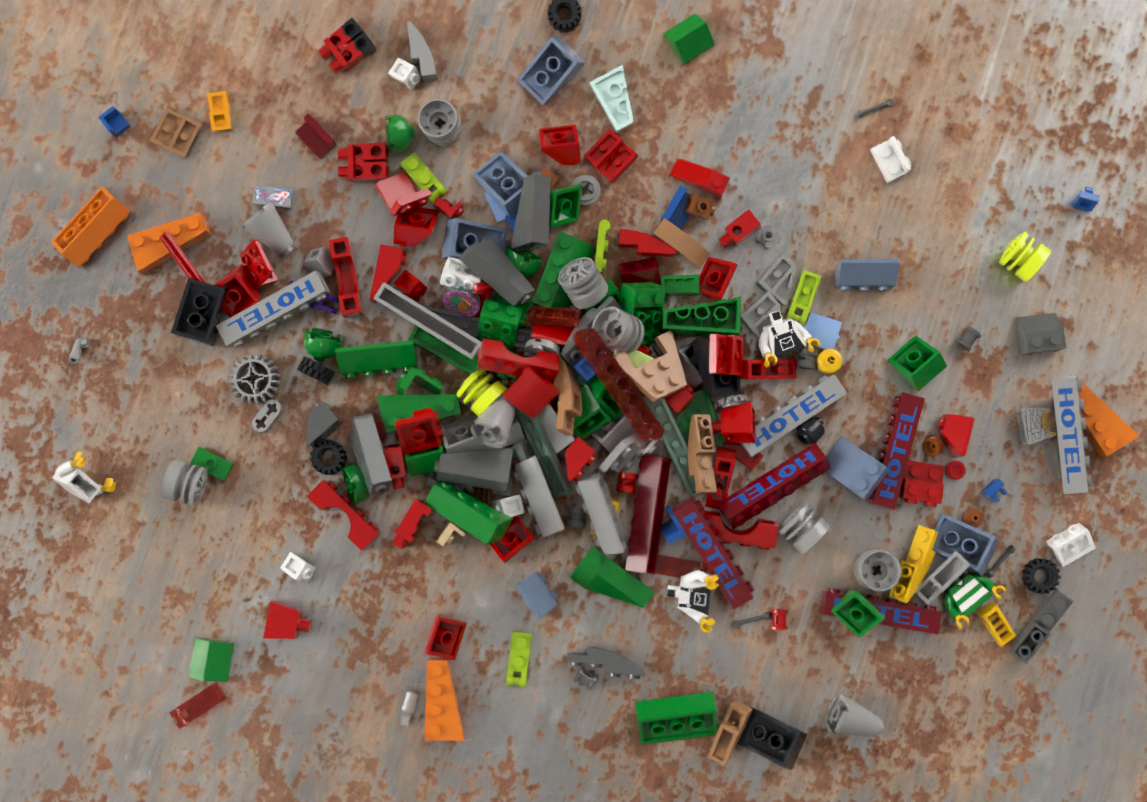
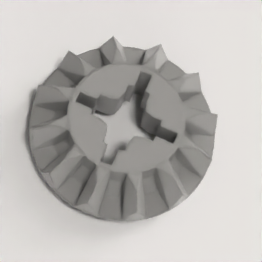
M582 175L572 182L571 186L580 184L582 188L589 184V191L591 193H586L582 197L581 192L580 204L587 206L599 198L601 188L599 182L594 177Z
M744 394L733 395L719 399L717 404L718 407L725 409L743 404L748 401V398Z

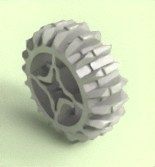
M249 353L248 359L244 355L241 356L243 362L241 363L236 360L237 368L231 366V369L235 371L234 374H228L229 377L233 378V380L228 381V384L235 385L230 389L231 392H236L235 397H241V402L243 403L248 399V404L252 405L255 400V403L260 405V398L266 403L267 395L270 398L274 397L271 393L272 390L278 392L274 385H280L281 382L275 380V378H279L281 375L274 372L279 368L277 366L272 367L274 361H268L267 356L264 355L261 359V354L259 353L255 355V359L252 353ZM255 364L263 365L268 374H259ZM248 367L247 375L241 377L244 369ZM254 375L257 376V377H260V378H258V379L255 380V383L252 382V381H248V380L253 379V378H254ZM268 381L266 388L261 391V384ZM241 384H249L253 394H247Z

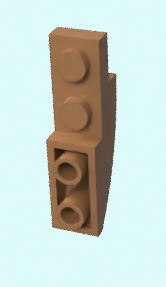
M558 357L559 372L554 386L560 391L557 394L559 401L556 430L565 436L573 435L575 417L582 416L581 388L573 367L565 359Z
M706 414L692 415L688 436L689 477H694L696 494H713L717 492L711 455L716 450L711 416Z

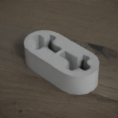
M276 400L267 401L252 421L253 429L261 433L267 432L282 413L283 407L281 403ZM277 404V412H271L268 416L267 414L271 410L269 406ZM267 417V419L264 421V424L266 426L264 428H258V420L263 421L264 418Z

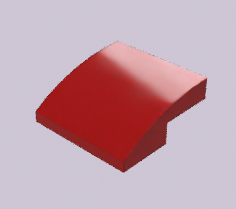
M610 129L583 155L612 184L638 158V154Z
M538 313L531 337L565 345L575 324L566 319Z
M710 334L709 373L743 376V337Z
M529 367L503 394V397L534 419L560 391L546 378L543 380Z

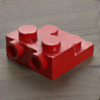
M432 407L414 411V417L394 421L404 455L442 446L443 429L442 426H437V423H440L438 412H433Z
M908 460L900 498L906 499L905 503L917 504V501L925 502V506L930 507L942 504L945 466Z

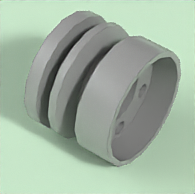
M437 98L429 100L422 105L418 112L417 120L421 131L429 143L445 147L457 141L461 134L462 124L453 105L444 99Z
M583 257L571 261L558 275V282L576 308L585 309L594 306L608 292V284L599 273L591 258Z
M608 307L599 312L594 319L592 336L595 342L604 348L611 349L617 353L625 351L626 354H630L642 343L644 326L636 316L626 313L619 308Z
M174 459L168 466L162 482V498L177 501L181 496V503H189L190 506L196 507L206 490L208 468H199V466L193 465L189 470L187 462Z
M806 502L800 507L795 508L785 518L778 530L781 535L789 530L785 537L786 540L794 536L797 537L793 546L801 554L811 549L830 528V525L822 517H818L814 521L811 519L815 513L814 509L805 514L810 506Z
M869 550L863 552L856 559L853 573L856 581L862 587L873 591H886L892 589L898 583L901 576V567L893 554L884 550ZM877 567L878 574H872L873 570L871 568Z

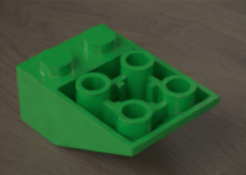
M654 282L622 283L620 307L626 313H630L641 320L644 326V337L641 344L656 343L655 339L660 335L666 288Z

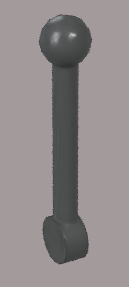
M887 99L885 103L879 104L864 111L859 110L857 111L856 115L860 118L863 117L864 114L877 110L879 108L885 106L891 107L893 105V100Z
M1010 545L1007 548V552L996 565L986 572L987 577L992 578L996 569L1009 554L1015 552L1016 548L1013 545Z
M765 612L764 615L742 621L734 620L732 626L738 628L739 625L764 618L770 619L771 613Z

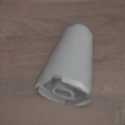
M271 202L266 204L263 210L257 211L242 226L244 230L278 255L283 253L286 256L294 249L292 247L294 242Z
M501 394L473 422L471 426L472 434L477 439L478 437L484 440L483 444L487 446L502 448L508 442L516 407Z
M839 694L840 697L836 696L831 702L827 713L830 716V722L826 721V727L829 732L877 737L882 733L884 728L882 719L846 695Z

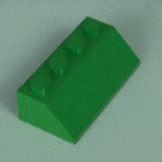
M559 231L532 301L533 306L567 318L566 311L573 303L558 282V275L571 261L583 257L592 258L595 248L574 236Z
M413 340L335 349L340 374L346 376V378H356L357 374L375 376L376 372L394 374L395 370L403 369V372H408L411 367L419 368L417 345Z
M713 692L635 702L640 745L717 735V712Z

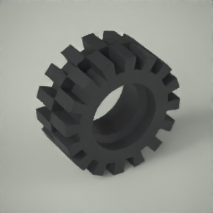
M552 0V4H549L548 9L550 25H553L555 30L559 29V32L565 30L567 33L569 29L575 30V26L578 27L579 21L581 22L580 4L578 5V1ZM561 8L571 10L572 16L568 20H561L558 17L557 13Z
M305 356L297 368L298 371L326 385H329L335 373L333 370Z
M323 440L313 447V451L310 453V462H312V467L321 474H336L346 464V451L342 445L335 441ZM326 450H331L335 453L336 458L331 465H325L321 460L322 453Z
M1039 558L1030 560L1029 564H1025V570H1022V573H1024L1022 580L1025 581L1023 584L1034 593H1051V590H1055V586L1060 584L1058 582V579H1061V575H1058L1060 570L1056 568L1057 565L1052 563L1051 560ZM1040 568L1046 570L1048 574L1047 581L1042 584L1038 583L1034 578L1035 572Z

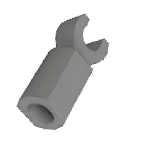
M407 691L402 707L404 712L400 725H409L411 714L415 712L419 693Z

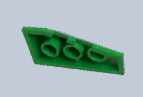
M593 546L570 576L572 580L587 590L643 608L654 594L653 590Z

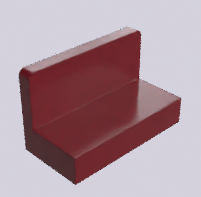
M308 113L303 118L305 123L295 133L319 159H322L337 144Z
M656 257L618 264L622 283L654 282L661 285Z

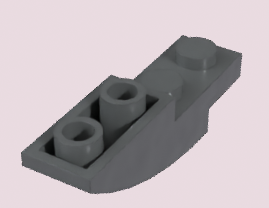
M609 296L597 309L591 307L573 329L562 352V356L571 367H574L597 344L592 336V325L597 314L608 307L622 310L613 297Z
M1056 588L1046 602L1041 603L1012 646L1010 653L1027 664L1049 637L1051 629L1074 601Z
M587 646V654L567 653V662H571L570 665L582 666V663H590V667L601 668L602 665H605V673H609L610 677H620V674H626L628 678L640 679V676H644L645 673L636 663L610 650Z

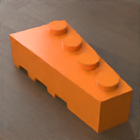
M197 213L127 235L137 271L146 275L150 270L161 266L165 261L173 257L159 239L160 235L165 232L170 233L182 251L211 236L206 217L202 213Z
M1082 382V391H1079V397L1084 399V410H1081V417L1086 419V429L1083 430V433L1088 438L1089 443L1099 458L1109 456L1139 437L1133 429Z
M429 658L427 660L425 740L464 741L466 737L449 659Z

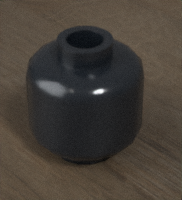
M811 417L797 426L796 436L798 440L805 445L817 443L825 433L823 421L818 417Z

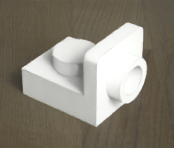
M399 58L388 72L392 78L404 83L411 90L414 89L422 77L414 65Z
M520 494L492 501L494 509L510 517L525 513Z
M290 552L280 569L295 580L307 583L316 567L307 563L295 553Z

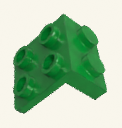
M486 299L480 314L476 339L480 342L483 341V338L503 343L506 349L512 350L515 345L517 329L523 309Z
M411 367L408 373H403L395 384L398 387L395 393L403 395L411 381L434 395L440 394L444 387L441 386L442 383L436 378L430 379L427 377L422 369Z

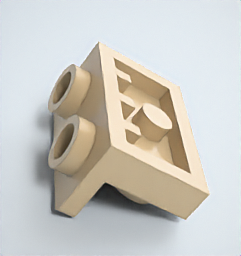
M450 522L437 540V543L441 546L449 545L456 536L453 533L454 531L463 537L467 532L455 523Z

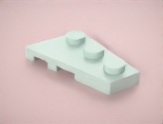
M622 64L590 82L593 92L616 132L634 123Z

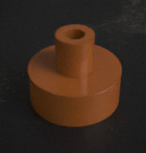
M931 436L925 439L923 448L929 456L933 457L943 452L944 443L939 437Z
M967 509L962 515V521L976 528L982 524L983 515L978 509Z

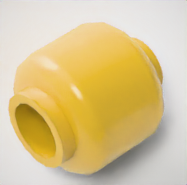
M826 349L818 354L816 366L821 373L830 375L841 368L843 359L838 351Z

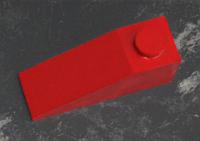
M677 158L669 175L719 200L730 180V177L713 169Z
M380 245L369 298L371 303L376 304L377 301L373 298L383 282L390 286L401 272L402 265H406L407 255L403 248Z
M743 360V376H740V379H796L797 360H777L775 366L772 361H769V367L764 366L765 360Z
M717 446L713 461L717 492L707 494L705 507L719 509L718 503L727 498L736 462V449Z

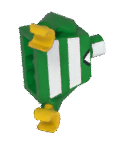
M965 573L961 577H957L945 589L946 610L957 621V627L962 630L963 627L960 623L966 622L969 626L967 616L993 596L991 592H994L996 598L1001 600L1002 597L997 593L1004 591L1007 594V591L1003 586H997L987 577L976 573Z

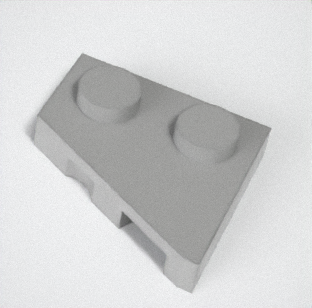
M782 253L760 277L757 283L764 290L769 291L782 306H786L789 290L793 283L792 278L795 275L797 266Z
M767 291L742 312L740 318L759 340L763 327L772 324L769 313L778 311L781 305Z

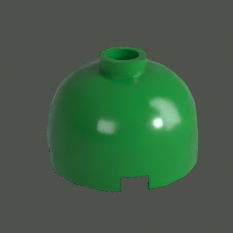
M386 115L385 120H389L388 125H385L388 147L392 146L390 153L403 152L409 148L412 138L415 137L414 126H410L409 121L403 116Z
M507 245L504 252L525 278L533 276L542 262L536 254L530 251L524 252L511 249V245Z
M312 328L309 332L306 329L303 344L305 350L313 356L314 360L324 361L336 356L335 349L341 348L343 337L339 334L337 337L333 336V332L330 330Z
M354 464L342 468L344 483H347V492L352 502L356 504L367 500L371 495L360 466Z

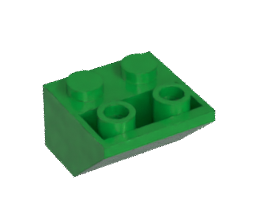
M587 383L580 386L582 416L575 417L573 433L581 440H584L612 420V416L594 399L592 388Z

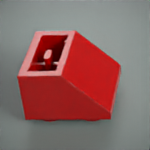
M579 437L565 451L569 482L573 480L577 482L584 474L582 469L586 465L589 467L596 459L594 456L596 451Z

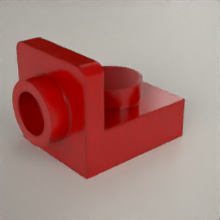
M438 197L433 202L434 207L450 220L459 218L464 212V204L461 201L453 209V205L445 198L441 200Z
M406 269L393 283L415 302L428 289Z

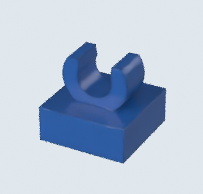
M1086 186L1085 191H1080L1074 199L1073 207L1091 212L1099 202V195L1093 194V188Z
M998 478L993 479L980 493L985 498H992L994 502H999L1000 500L996 496L997 492L1006 495L1007 491L1001 488L1004 483Z

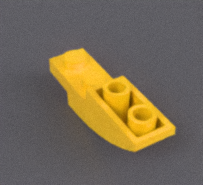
M918 525L906 561L902 560L900 563L901 576L898 583L891 589L889 597L908 603L915 594L935 555V551L932 549L938 531Z

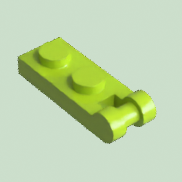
M415 152L400 163L401 167L421 190L426 188L430 190L433 186L437 188L428 198L432 204H434L433 202L438 197L448 193Z
M608 220L600 221L598 229L595 265L600 274L602 270L606 271L607 259H603V254L608 252L609 241L605 240L606 234L610 231V222Z
M806 270L802 271L786 319H793L802 326L805 325L821 275ZM796 308L802 310L801 315L795 314Z
M512 631L506 686L520 685V688L526 687L532 633ZM514 671L521 672V678L513 677Z

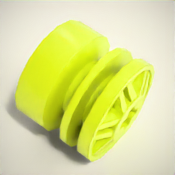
M1023 231L1009 243L999 261L1004 266L1010 260L1007 266L1008 270H1011L1016 265L1019 266L1015 275L1024 282L1029 281L1051 253V250L1042 243L1032 248L1031 246L1035 240L1034 237H1030L1024 242L1029 235L1026 231Z
M484 369L473 372L462 383L461 388L456 394L459 398L468 394L463 400L465 404L471 400L475 401L471 410L478 417L501 394L508 390L499 380L490 385L489 382L493 374L490 373L483 378L488 371Z

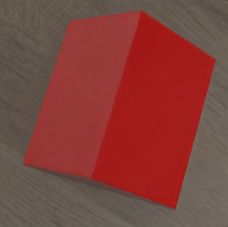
M708 257L700 274V295L715 302L722 300L738 264Z
M516 515L504 537L490 543L500 559L506 563L531 543L535 537Z
M440 614L436 615L424 654L455 660L467 623Z

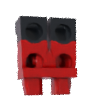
M353 17L332 33L329 38L324 39L325 45L318 50L325 61L332 55L336 57L329 64L335 74L344 69L348 72L351 67L357 65L367 55H372L377 51L375 45Z

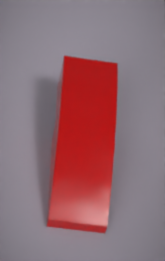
M619 229L618 247L637 248V256L675 257L676 255L674 248L656 237L634 230Z

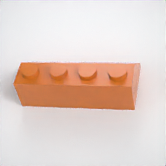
M102 186L51 243L64 257L79 268L88 261L89 256L94 250H98L101 247L105 238L114 233L117 225L126 220L130 210Z

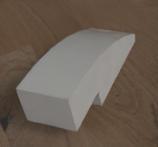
M407 22L413 64H420L423 81L438 80L434 60L425 39L412 22Z
M955 551L920 584L915 593L929 605L971 564Z

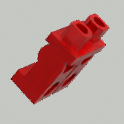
M385 142L347 144V148L338 149V160L348 161V167H338L339 178L349 179L351 182L381 181L389 178L388 146Z
M415 499L403 518L400 527H396L394 533L397 536L392 544L400 549H405L409 542H414L418 537L415 534L421 529V522L426 515L432 516L434 510L425 505V502L421 499Z

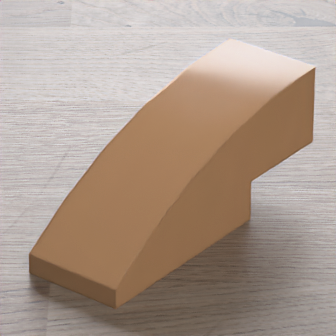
M665 218L653 234V237L670 245L676 250L677 255L698 269L702 267L710 255L703 246Z
M737 700L730 704L725 719L721 723L710 749L708 758L726 766L745 728L752 708Z

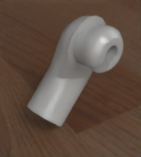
M80 337L76 339L68 359L70 363H78L83 348H88L89 346L87 338L82 339Z

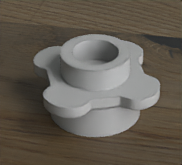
M765 225L763 231L757 234L756 239L764 244L765 247L770 248L774 240L779 238V233L774 232L769 225Z

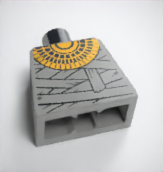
M1021 408L1016 410L1022 446L1057 435L1056 416H1054L1052 408Z

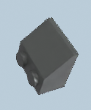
M1055 313L1016 318L1021 355L1054 352L1066 348L1064 329Z
M319 402L316 403L308 414L306 443L312 447L326 439L344 422L324 402L321 404Z

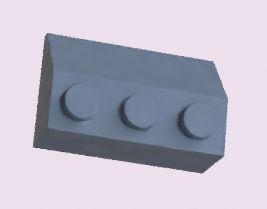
M841 259L835 265V289L841 288L843 292L852 291V288H860L862 292L871 291V288H879V291H890V288L896 286L900 259Z

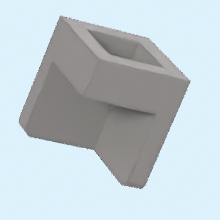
M325 247L310 250L303 262L310 272L318 271L323 278L330 276L335 268L332 256Z

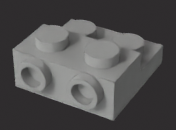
M638 431L633 433L616 446L599 468L604 473L609 469L616 470L618 473L623 469L628 470L635 463L633 461L634 458H638L646 450L644 447L648 441Z

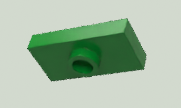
M699 274L661 276V286L666 288L665 296L700 295Z
M198 447L190 462L191 465H197L199 468H208L209 474L223 481H226L234 465L201 447Z

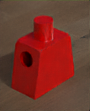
M748 209L725 228L727 233L718 240L724 248H727L733 242L739 245L759 230L761 224L750 209ZM736 229L742 230L739 235L733 233Z
M752 402L725 408L721 411V421L711 422L713 433L721 432L727 443H756V417Z
M401 443L385 445L382 450L393 482V489L404 488V477L408 475V467ZM393 465L398 466L399 471L394 470Z
M270 601L263 638L296 639L298 638L299 631L310 632L312 621L302 620V610L278 601Z

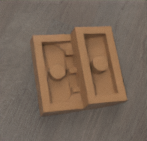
M166 107L149 141L185 158L202 124Z

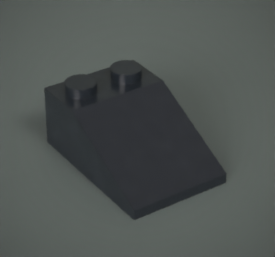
M188 278L171 333L178 337L213 346L218 333L216 325L220 324L226 289Z
M710 338L693 340L694 360L709 396L741 395L740 376L709 373Z
M750 706L752 712L737 744L783 768L792 770L808 734Z

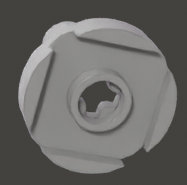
M535 339L528 340L523 350L524 358L533 357L539 351L558 354V357H562L560 347L546 339H541V342H535Z

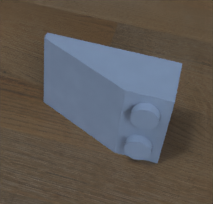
M551 36L517 80L542 105H545L575 77L586 62L562 38Z
M500 151L472 175L495 203L512 218L518 212L523 181L527 175Z
M459 218L448 220L446 223L442 258L448 259V256L459 259L469 246L492 238L500 249L505 252L507 229Z
M842 436L827 455L831 469L827 470L826 473L865 501L868 500L889 471L882 463Z
M942 513L934 529L938 531V535L932 550L945 559L957 551L971 564L966 570L983 576L999 544L997 537Z
M535 572L515 587L538 620L558 605L556 600L559 598L553 589L549 591L545 584L548 581L542 573L538 575Z

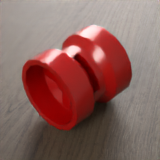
M619 472V484L616 487V491L635 493L636 487L634 482L637 480V474Z

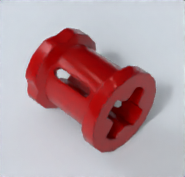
M771 609L773 617L770 629L788 630L786 614H788L789 610Z

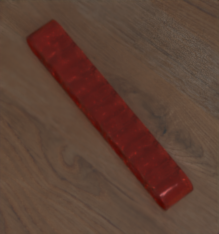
M594 328L576 331L574 334L576 346L640 438L644 441L661 439L664 434L662 425L599 333Z

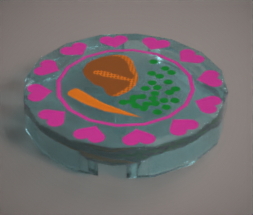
M460 285L447 288L442 297V303L450 313L464 318L472 317L478 313L481 300L472 289L468 288L467 290L463 288L464 286Z

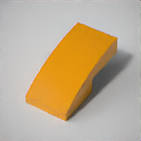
M227 91L208 93L212 131L232 129Z

